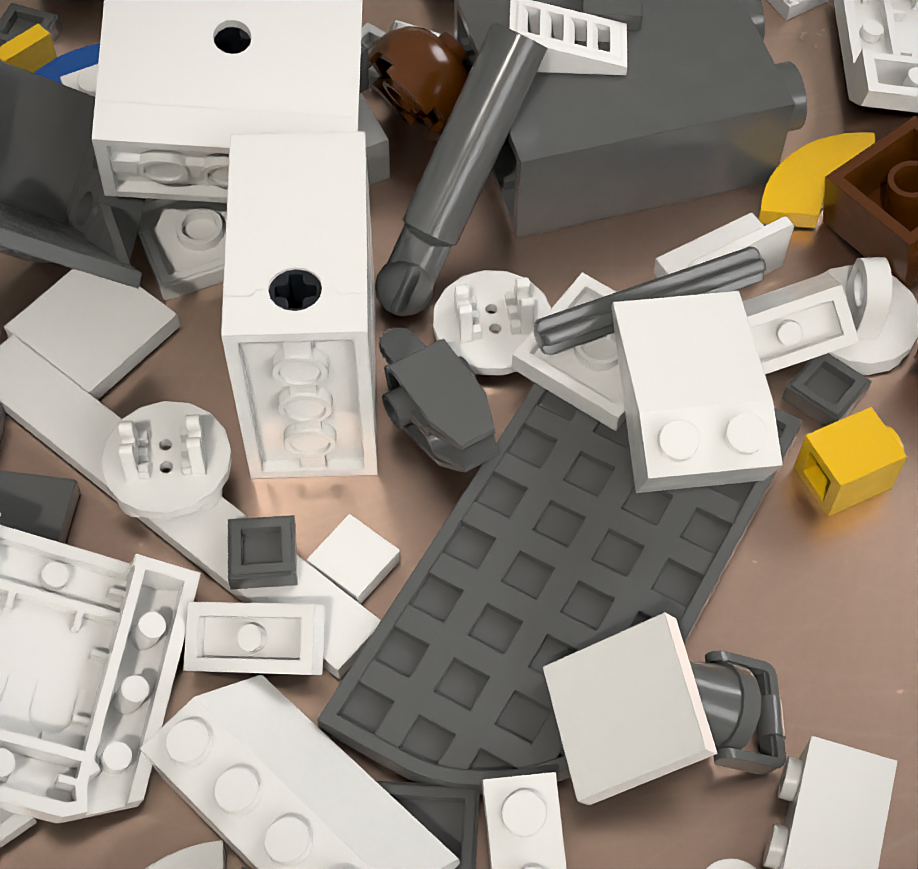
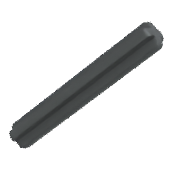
M746 247L537 319L534 322V337L542 353L551 355L614 333L611 309L613 302L731 292L760 282L764 278L766 263L757 248Z

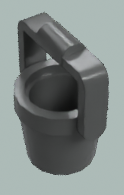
M721 650L705 654V662L689 661L718 753L713 755L714 764L759 775H764L784 766L786 762L784 740L786 737L778 679L773 666L766 661ZM757 731L760 754L741 750L748 744L754 732Z

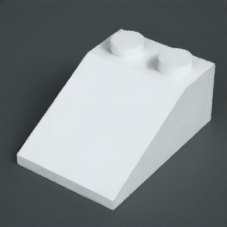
M739 291L612 303L611 309L636 493L764 481L783 466L773 399Z

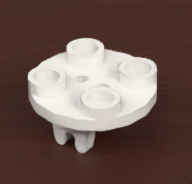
M483 270L462 276L444 289L434 306L433 333L437 341L445 339L456 355L462 356L468 362L474 375L503 376L516 372L511 368L512 354L534 330V322L545 317L551 310L545 294L529 281L528 277L523 278L508 271ZM488 311H494L495 313L490 314V313H487V312H488ZM496 330L499 333H492L491 331Z
M162 401L140 407L116 424L104 442L100 464L107 490L116 499L119 508L125 514L131 517L173 519L194 513L197 510L205 511L211 509L219 502L222 497V487L229 478L232 451L225 428L210 412L190 403ZM165 446H171L168 450H162ZM166 468H171V469H172V470H171L170 472H168V473H163V472H162V471H163L164 469H166Z

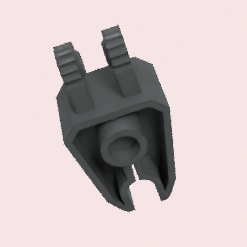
M394 327V329H388L386 333H382L383 336L379 337V348L382 357L388 363V365H385L384 371L389 392L382 395V401L393 424L399 429L403 428L437 465L445 468L467 472L498 456L499 452L494 437L496 432L487 395L477 382L468 362L462 356H457L445 339L425 346L417 335L414 336L413 331H409V328Z

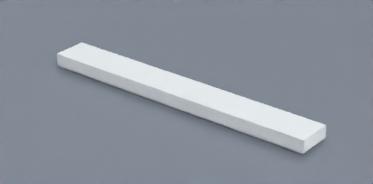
M10 336L0 345V404H2L4 411L116 500L107 490L100 460L104 442L121 418L16 336ZM166 468V469H164L162 472H163V473H168V472H170L172 469H171V468ZM223 497L211 509L205 511L197 510L194 513L173 519L137 517L243 603L325 605L323 667L338 679L350 669L381 622L379 618L298 555V585L230 590L228 582V519L249 517Z

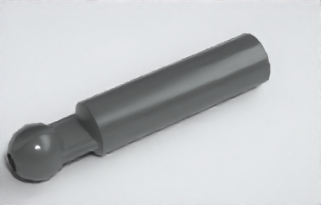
M492 22L402 219L405 224L387 264L377 274L375 282L376 297L387 311L401 317L415 315L425 309L431 301L434 284L452 246L457 245L546 54L548 48L505 26Z

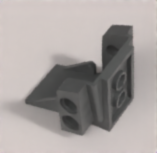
M0 60V253L32 263H57L139 289L142 272L130 265V259L146 198L104 195L92 143L95 97Z

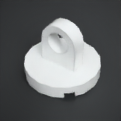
M885 257L857 258L854 265L832 268L824 272L829 273L842 284L859 338V343L830 352L829 354L862 375L890 371L899 365L902 359L910 354L918 339V303L913 293L896 277L892 276L888 260Z

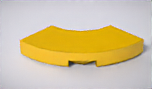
M856 132L832 135L808 143L794 151L780 163L779 167L770 176L762 197L758 220L762 224H770L787 216L796 227L815 228L820 210L824 207L825 176L874 144L875 133Z

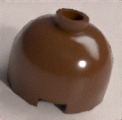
M405 26L391 30L368 48V69L373 65L380 76L372 85L410 126L419 118L430 127L425 131L426 137L432 141H438L467 79L468 72L461 63L467 58V54L458 41L447 32H443L437 37L434 33L422 27Z

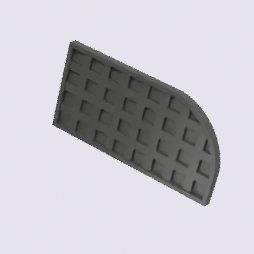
M535 383L496 442L499 455L481 465L318 717L319 729L403 777L417 783L457 789H471L480 791V794H483L481 782L483 779L556 772L557 782L571 777L543 667L664 612L676 618L685 646L779 469L764 481L636 493L626 419L618 430L615 431ZM774 408L783 463L800 431L803 420Z

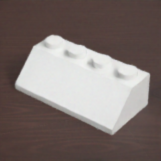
M262 674L193 697L139 748L161 778L251 869H455L460 864L459 859Z

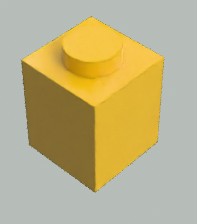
M869 407L805 435L794 464V469L825 515L829 517L892 489L907 456L895 430L890 426L884 425L873 408Z

